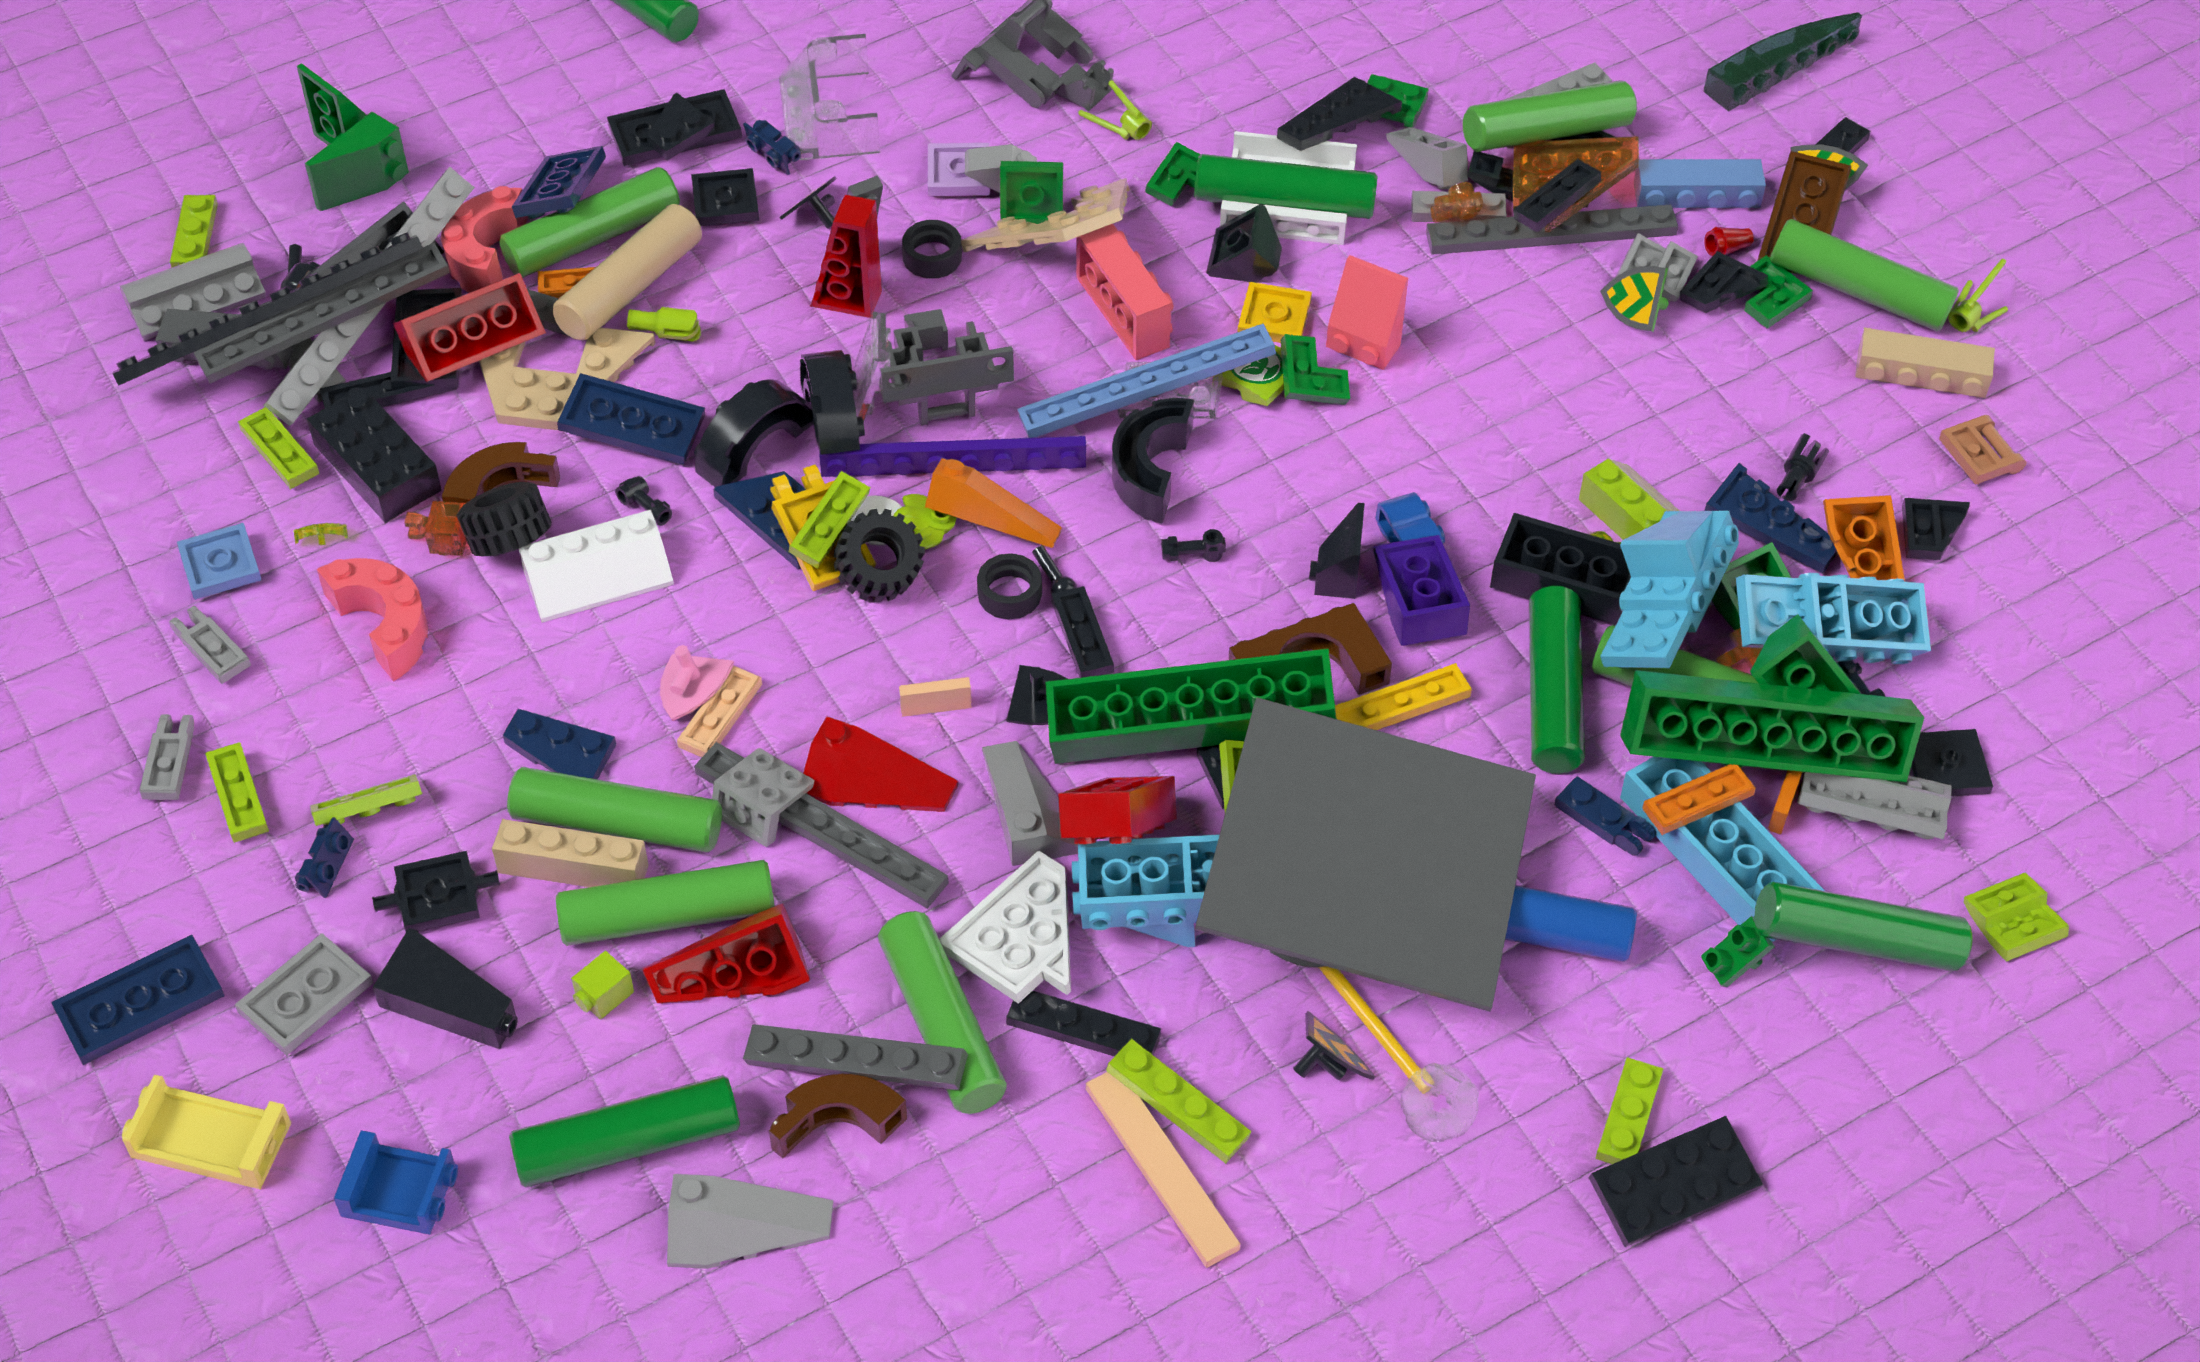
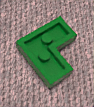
M1176 142L1147 183L1145 193L1172 206L1186 185L1195 188L1198 157L1201 154Z
M1767 255L1750 266L1767 274L1768 284L1766 287L1758 290L1760 291L1759 294L1746 302L1744 311L1767 329L1811 299L1813 290L1783 267L1771 263L1770 257Z
M1285 334L1280 340L1285 399L1346 405L1350 400L1348 370L1318 367L1316 338Z

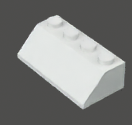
M651 510L530 543L519 548L523 571L542 623L674 585L661 535Z

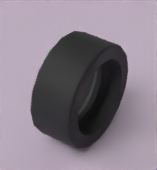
M924 220L909 227L902 237L903 262L906 268L914 275L923 278H941L954 272L962 261L961 236L958 230L951 224L941 220ZM928 242H938L950 248L945 253L936 256H926L914 250Z
M1013 553L999 554L988 559L980 567L977 576L979 603L989 614L1007 620L1022 618L1032 613L1039 605L1042 597L1040 569L1029 558ZM1008 576L1021 578L1030 585L1024 593L1017 596L998 595L989 586L995 580Z

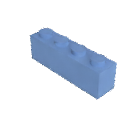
M1638 159L1633 181L1637 207L1672 204V208H1761L1766 187L1761 159Z

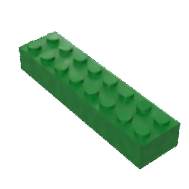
M1329 649L1046 682L1049 743L1055 764L1215 746L1225 740L1245 741L1256 697L1337 719Z
M1635 670L1620 737L1629 753L1633 755L1907 782L1925 717L1911 699Z

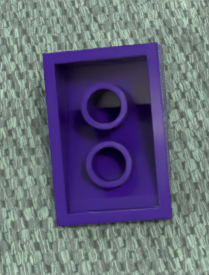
M1439 535L1374 546L1373 552L1390 620L1401 646L1467 635L1470 603Z

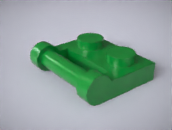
M1371 74L1367 82L1368 84L1402 101L1401 112L1393 115L1390 112L1381 114V118L1404 123V127L1414 128L1428 98L1429 88Z

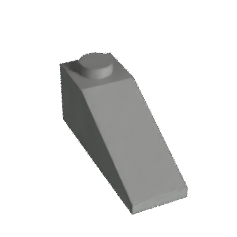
M1412 127L1386 133L1388 142L1424 181L1437 185L1439 189H1452L1456 187L1457 183L1468 181L1467 144Z

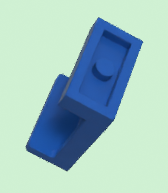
M361 1130L337 1188L334 1201L341 1217L430 1235L435 1221L439 1222L443 1217L445 1210L444 1197L448 1187H453L456 1182L458 1165L454 1162L451 1149L442 1148L439 1156L380 1145L376 1133Z

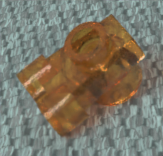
M1472 183L1456 184L1448 190L1449 194L1434 198V205L1431 206V217L1434 223L1447 221L1449 218L1458 216L1462 221L1470 220L1477 216V212H1480L1483 206L1482 195L1480 191L1474 192Z

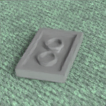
M321 933L238 1001L235 1007L243 1018L287 1056L373 984V980L366 970Z

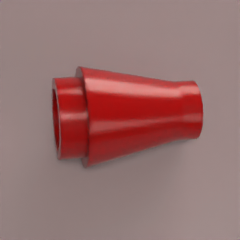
M1714 227L1706 233L1704 245L1710 256H1713L1717 251L1729 255L1744 247L1751 246L1754 236L1749 228Z

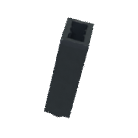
M408 928L373 986L379 1007L497 1049L501 1048L506 1037L510 1038L517 1027L518 1017L515 1014L512 999L418 931Z

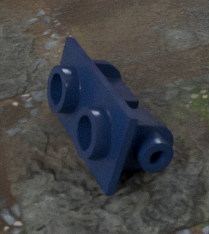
M757 120L753 124V128L746 122L743 123L747 136L745 141L748 147L753 152H760L765 156L767 162L774 169L779 168L789 175L788 164L792 161H798L801 157L799 146L786 136L782 137L781 132L766 120Z
M332 817L329 825L326 824L323 828L317 830L316 838L308 852L313 858L305 859L300 871L295 876V886L297 889L308 892L310 888H315L323 898H327L354 841V838L335 817Z

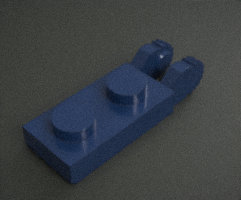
M1578 776L1555 798L1554 805L1556 808L1609 844H1615L1622 850L1627 851L1628 854L1630 853L1635 856L1642 851V842L1637 837L1649 842L1656 835L1653 825L1644 818L1635 816V814Z

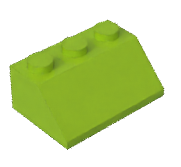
M1608 458L1583 474L1579 500L1622 540L1660 522L1665 511H1680L1627 464Z

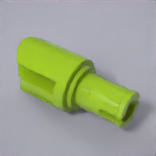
M661 307L657 312L630 309L628 312V330L652 331L660 339L691 342L698 340L701 336V328L695 310Z

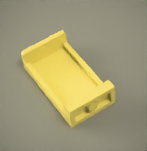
M154 1075L149 1086H145L140 1093L139 1106L133 1118L128 1119L124 1125L122 1140L131 1158L261 1190L289 1130L291 1121L284 1104L269 1101L266 1109L263 1110L172 1088L166 1085L163 1076Z

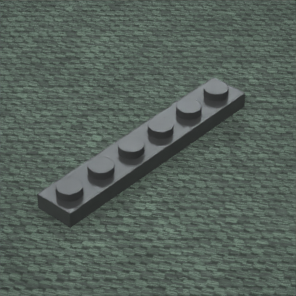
M753 1024L743 1060L748 1065L828 1075L855 1074L878 1081L959 1090L968 1054L964 1048Z

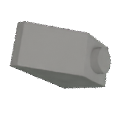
M1013 144L968 149L965 152V175L1000 193L1001 161L1037 162V157Z

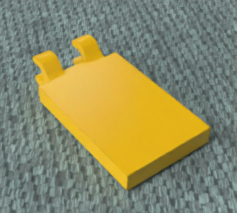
M816 464L803 468L805 476L801 477V480L806 490L795 494L785 474L772 478L774 486L770 490L775 501H772L771 508L789 545L793 542L834 482L824 483ZM837 542L818 569L796 557L812 591L840 582L838 577L841 572L835 571L834 563L837 559L834 557V550ZM866 543L861 545L862 556L870 566L875 568L876 562Z

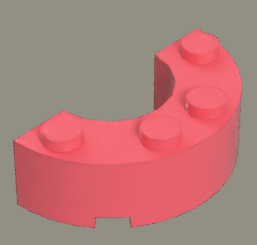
M499 186L493 191L467 200L442 229L441 241L452 279L460 283V287L466 292L471 293L503 279L496 249L489 246L500 241L502 234L527 223L528 217L515 218L511 207L522 192V188Z
M368 558L338 559L318 568L317 573L323 593L341 616L355 611H370L384 617L381 624L369 633L375 658L393 682L407 673L419 660L423 653L422 646L425 638H428V625L421 597L413 580L405 572L392 564Z

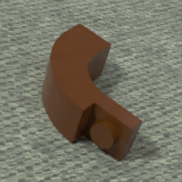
M527 442L501 443L475 452L454 469L446 482L442 493L446 517L457 519L456 514L468 501L486 491L506 484L531 482L538 486L558 487L560 472L557 457L543 453H529Z
M832 1074L812 1079L793 1089L785 1096L788 1113L779 1115L770 1127L771 1149L783 1159L814 1129L832 1122H846L856 1125L881 1144L907 1120L906 1100L880 1081L861 1075Z

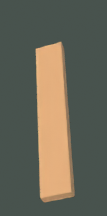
M1108 1072L1086 1083V1091L1204 1266L1208 1268L1239 1251V1241L1141 1098Z

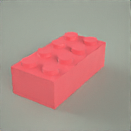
M1110 224L1077 237L1076 278L1134 359L1138 360L1170 348V333L1173 331L1171 324L1172 299L1167 292L1164 293L1158 286L1153 272H1148L1144 267L1137 251L1133 252L1128 245L1125 234L1121 230L1118 231L1114 224Z

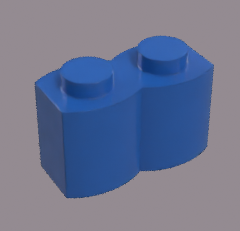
M1415 492L1378 503L1375 518L1383 536L1388 542L1394 543L1439 535L1443 544L1445 543V534L1442 527L1436 525L1430 518L1431 513L1427 502L1421 500Z

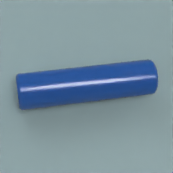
M1515 885L1505 940L1625 962L1629 959L1637 911L1634 907Z

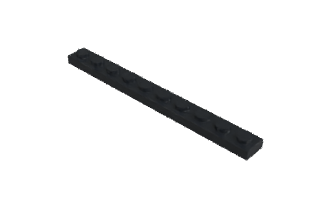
M408 232L390 240L392 246L381 251L378 246L372 247L360 253L361 260L352 264L349 263L348 259L330 267L332 273L321 278L318 273L300 280L301 287L289 291L288 287L281 288L269 294L271 300L259 305L257 300L240 307L241 314L229 319L227 314H224L209 321L210 328L198 333L197 329L193 328L178 335L180 341L167 346L166 342H162L147 349L149 355L137 360L135 355L116 363L119 369L113 371L112 374L118 386L423 249L417 235L410 237Z

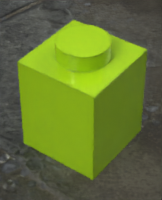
M606 950L571 978L575 992L573 999L576 1004L586 1013L591 1011L600 1020L634 993L631 973Z

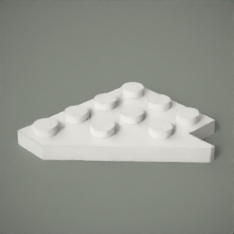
M1037 851L939 939L946 955L1018 1004L1044 980L1068 995L1071 992L1067 875L1065 867L1044 853Z

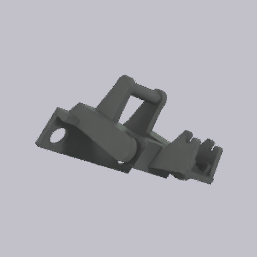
M1028 0L963 56L951 76L956 80L969 68L976 71L984 64L1032 107L1039 108L1042 104L1045 105L1057 94L1083 106L1089 112L1111 92L1112 89L1108 83L1110 80H1113L1114 70L1112 68L1106 70L1104 68L1106 64L1104 60L1093 64L1087 72L1078 63H1075L1067 72L1059 77L1043 62L1036 65L1018 50L1022 34L1025 30L1057 59L1068 52L1080 63L1088 64L1093 59V52L1080 39L1083 35L1051 9L1053 5L1052 0Z
M942 309L904 315L905 328L894 330V349H892L889 336H881L882 350L887 365L885 368H880V392L883 402L897 401L899 406L917 403L921 426L928 425V421L962 415H968L969 418L975 417V393L998 389L999 383L1014 381L1012 346L989 350L984 332L977 333L973 321L966 322L967 336L955 338L956 356L924 361L923 350L935 348L948 350V330ZM1002 357L1005 359V362L1002 365L994 366L992 358ZM964 390L965 402L928 408L929 395Z

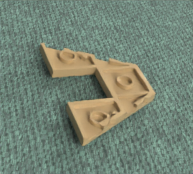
M1124 178L1100 188L1094 185L1081 189L1079 196L1071 198L1074 211L1066 213V211L1052 213L1047 216L1048 221L1040 224L1026 222V219L1017 220L1015 217L1003 218L996 222V227L962 239L963 252H968L986 245L987 250L995 248L1019 247L1032 241L1035 242V245L1065 242L1121 221L1123 219L1124 207L1127 203V191H1130L1127 179Z
M600 328L587 339L576 374L517 367L526 342L479 360L499 424L558 430L557 421L580 373L615 382L623 370L629 369L634 364L633 359L647 346L653 347L656 342L653 333Z

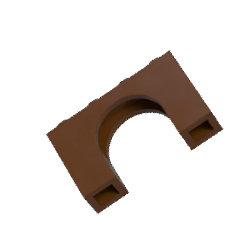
M1355 603L1332 608L1321 615L1304 618L1296 624L1282 629H1273L1265 635L1251 640H1243L1229 647V660L1329 649L1330 659L1334 660L1343 669L1358 695L1390 684L1392 668L1391 660Z

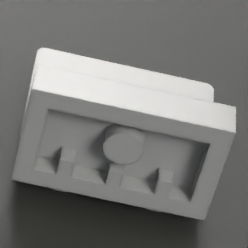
M758 748L714 781L712 799L718 800L721 804L722 821L763 846L768 847L776 840L779 814L811 790L814 780L763 749Z

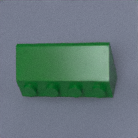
M1799 614L1768 636L1750 670L1751 675L1761 684L1862 694Z

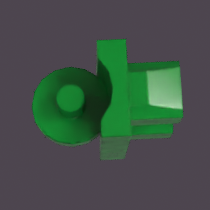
M1751 916L1741 925L1737 924L1731 929L1724 940L1714 948L1710 947L1701 955V958L1709 972L1715 975L1719 984L1722 987H1728L1750 968L1757 969L1763 963L1762 958L1774 949L1775 946L1769 938L1759 934L1755 925V919Z

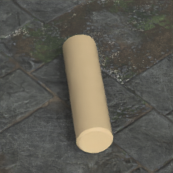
M671 204L662 210L554 303L553 315L560 329L573 339L583 341L590 338L699 243L702 238V230L695 215L689 209L676 204Z

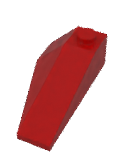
M828 716L824 719L811 742L803 774L814 780L813 788L806 794L830 806H844L845 802L863 803L865 808H877V804L898 805L902 810L944 812L958 787V780L860 727Z
M783 903L747 917L642 969L657 1003L703 1000V998L728 996V998H738L741 995L763 994V996L776 995L811 980L798 937Z

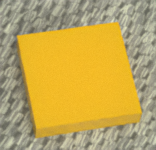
M1249 282L1237 332L1264 324L1273 342L1281 343L1280 340L1285 334L1303 336L1312 292Z

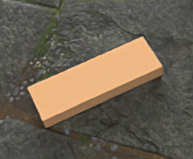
M733 665L721 688L699 708L677 739L678 747L703 757L716 742L720 744L762 686V678Z

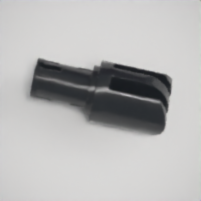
M1806 433L1801 434L1784 464L1786 475L1777 488V494L1780 497L1785 489H1788L1783 498L1787 501L1795 500L1802 485L1813 481L1829 453V450L1824 448L1816 456L1821 447V443L1816 440L1802 453L1811 437Z

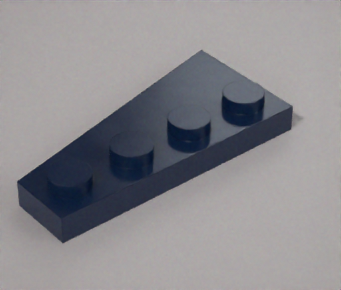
M1738 463L1706 503L1704 511H1729L1733 525H1736L1738 530L1765 544L1773 542L1778 551L1824 573L1838 554L1829 534L1810 518L1803 519L1794 511L1795 506L1786 499L1780 501L1769 492L1770 487L1761 479L1755 481L1747 474L1748 469Z

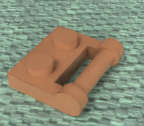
M1982 415L1941 431L1939 440L1975 485L2006 473L2016 474L2027 463L2021 454L2015 453L1994 428L1995 422L1989 415ZM1982 435H1984V437H1985V438L1988 440V442L1993 446V448L1997 451V453L2001 456L2002 459H2000V457L1996 454V452H1995V451L1992 449V447L1987 443V441L1983 438Z

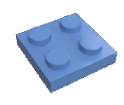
M244 523L177 542L194 600L262 580Z

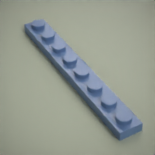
M1260 324L1017 409L1019 418L1028 438H1035L1276 354L1275 345L1264 324Z

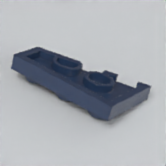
M517 709L503 734L506 745L534 764H541L551 772L597 780L616 746L615 736L522 709Z

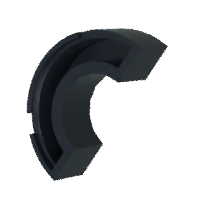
M842 350L801 354L800 386L804 399L809 403L811 402L815 438L820 455L860 450L859 437L865 436L862 416L857 417L853 391H857V378L855 371H852L850 354H844Z
M767 379L755 383H747L741 391L731 399L723 401L717 407L716 415L705 430L700 443L695 448V472L714 487L738 482L747 475V466L752 453L769 434L778 429H784L796 438L814 425L811 404L778 380Z
M1167 398L1153 401L1151 407L1141 411L1137 408L1126 416L1114 434L1112 443V481L1114 488L1125 505L1145 519L1159 523L1164 521L1171 496V472L1160 469L1150 460L1159 453L1171 449L1186 450L1193 428L1194 399Z

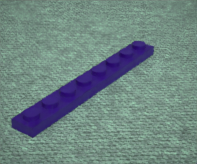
M1086 436L860 444V450L824 455H820L819 452L821 477H837L841 471L850 476L933 473L941 458L958 460L965 466L974 468L977 471L1086 468Z

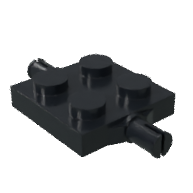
M463 851L394 866L396 876L394 893L372 897L375 912L397 907L403 917L405 931L408 928L423 931L480 918L477 904L479 889L499 886L500 880L497 870L475 875L474 870L470 867L468 853Z

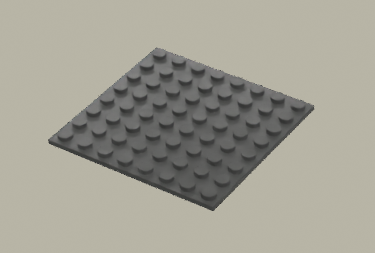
M1256 697L1195 930L1491 1012L1536 774Z

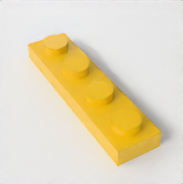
M1455 663L1335 705L1337 720L1379 730L1470 698L1472 688Z

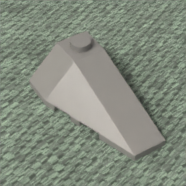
M1017 741L982 747L1012 866L1024 864L1037 851L1044 853L1051 859L1078 854V844H1074V838H1061L1059 797Z
M674 1174L668 1209L667 1265L668 1267L709 1269L721 1266L720 1262L738 1257H743L746 1260L757 1257L756 1253L781 1248L782 1250H787L830 1239L833 1200L717 1176Z

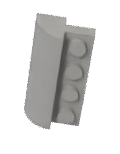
M244 243L120 286L121 294L132 318L135 320L143 341L157 337L167 309L224 313L255 300L266 298V292Z
M1803 772L1797 803L1816 813L1829 811L1841 814L1843 818L1854 822L1862 820L1874 822L1886 830H1897L1899 828L1911 831L1923 839H1933L1934 837L1944 839L1947 829V812L1951 802V785L1908 775L1907 782Z

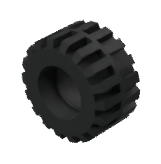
M531 482L510 483L486 491L468 501L456 514L472 554L481 557L501 555L524 547L541 537L551 527L552 523L537 485Z
M877 509L869 510L867 515L863 512L858 514L854 521L851 520L847 524L834 550V557L837 558L834 568L835 571L841 572L838 577L841 584L847 582L849 584L847 591L852 595L855 591L860 592L859 598L865 601L869 596H873V602H881L884 597L890 601L895 599L898 593L902 595L913 583L924 562L921 560L925 554V547L920 546L923 540L920 533H913L916 526L912 521L908 524L903 522L905 516L898 513L897 517L891 516L892 510L884 509L882 514H878ZM870 541L886 544L894 552L897 566L889 570H879L870 566L862 556L861 545Z

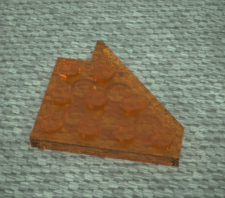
M1639 136L1539 141L1514 146L1513 209L1577 159L1601 171V182L1545 226V232H1551L1639 167Z

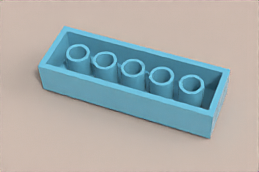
M1652 757L1626 772L1620 798L1637 816H1641L1653 825L1656 831L1655 836L1738 925L1744 923L1749 917H1754L1760 891L1770 882L1774 881L1825 891L1741 802H1737L1661 835L1643 811V802L1710 773L1711 771L1702 761Z

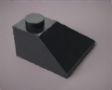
M1261 203L1216 228L1206 271L1210 277L1257 282L1266 276L1273 275L1278 270L1282 246L1265 205Z
M1357 503L1319 547L1318 561L1311 560L1309 581H1316L1314 595L1355 599L1365 503Z

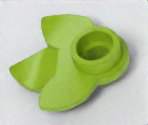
M921 494L903 496L902 500L905 506L898 509L893 515L897 517L898 513L905 516L903 522L906 524L911 521L916 526L914 534H921L923 540L920 546L925 547V549L940 544L943 535L954 528L957 517L926 508L927 496Z

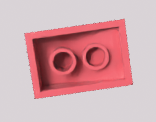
M1349 255L1329 319L1326 347L1384 370L1401 345L1408 278Z

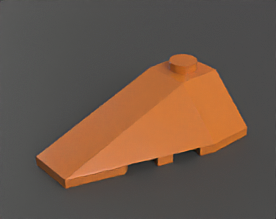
M941 458L932 474L925 504L926 508L1050 548L1054 547L1062 527L976 469L965 466L958 460Z
M1891 495L1825 499L1823 505L1827 531L1850 578L1904 579L1905 582Z

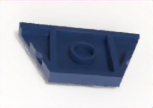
M785 471L717 486L713 489L714 498L798 570L801 568L796 557L788 552L790 545L771 508L772 501H775V498L770 488L774 486L772 478L784 474L794 494L806 490Z

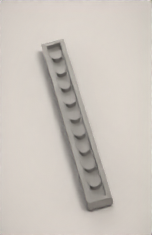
M449 167L393 238L408 232L410 237L418 236L422 247L431 244L475 187ZM389 242L386 248L392 246L391 242ZM385 303L319 333L263 406L289 426L292 425Z

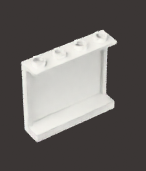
M1235 131L1232 157L1354 170L1357 144L1325 141L1299 151L1277 139L1275 135ZM1222 200L1220 226L1259 204ZM1265 205L1278 238L1344 245L1347 214Z

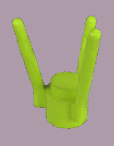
M1112 80L1109 81V86L1128 109L1120 118L1122 127L1083 110L1078 111L1080 116L1119 134L1125 140L1130 136L1135 140H1141L1149 133L1152 127V122L1132 104Z
M2001 259L1974 294L1965 300L1973 285L1972 280L1967 281L1948 315L1950 324L1956 330L1967 332L1971 329L1977 332L1983 325L2008 311V307L2004 306L1980 319L1982 308L1977 302L2006 264L2005 259Z

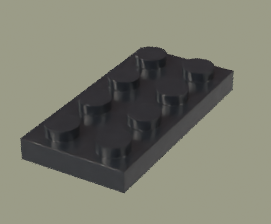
M725 89L685 98L714 122L715 132L684 151L742 138L741 127ZM668 102L607 117L608 127L623 166L662 157L648 145L647 134Z
M462 289L412 290L397 297L395 323L463 296ZM394 327L390 380L393 390L425 385H437V389L458 388L459 369L426 382L407 356Z
M1727 1116L1597 1170L1588 1177L1624 1247L1756 1191L1763 1185Z

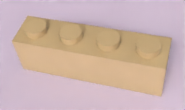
M1864 327L1858 348L1855 377L1986 398L1993 378L1995 348Z
M502 819L492 847L497 871L500 874L584 887L644 879L649 865L643 840Z

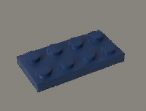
M603 146L546 156L511 206L515 218L527 216L529 219L544 215L545 212L556 210L557 213H565L572 210L606 158Z
M580 373L557 421L559 431L684 465L704 420L705 407Z
M190 935L52 1001L51 1004L82 1065H85L225 995L193 935Z

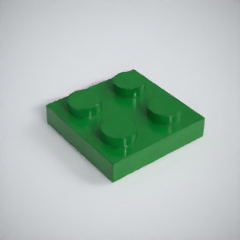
M1001 161L1000 220L1007 217H1015L1017 220L1026 219V222L1040 224L1048 221V215L1063 211L1064 162Z

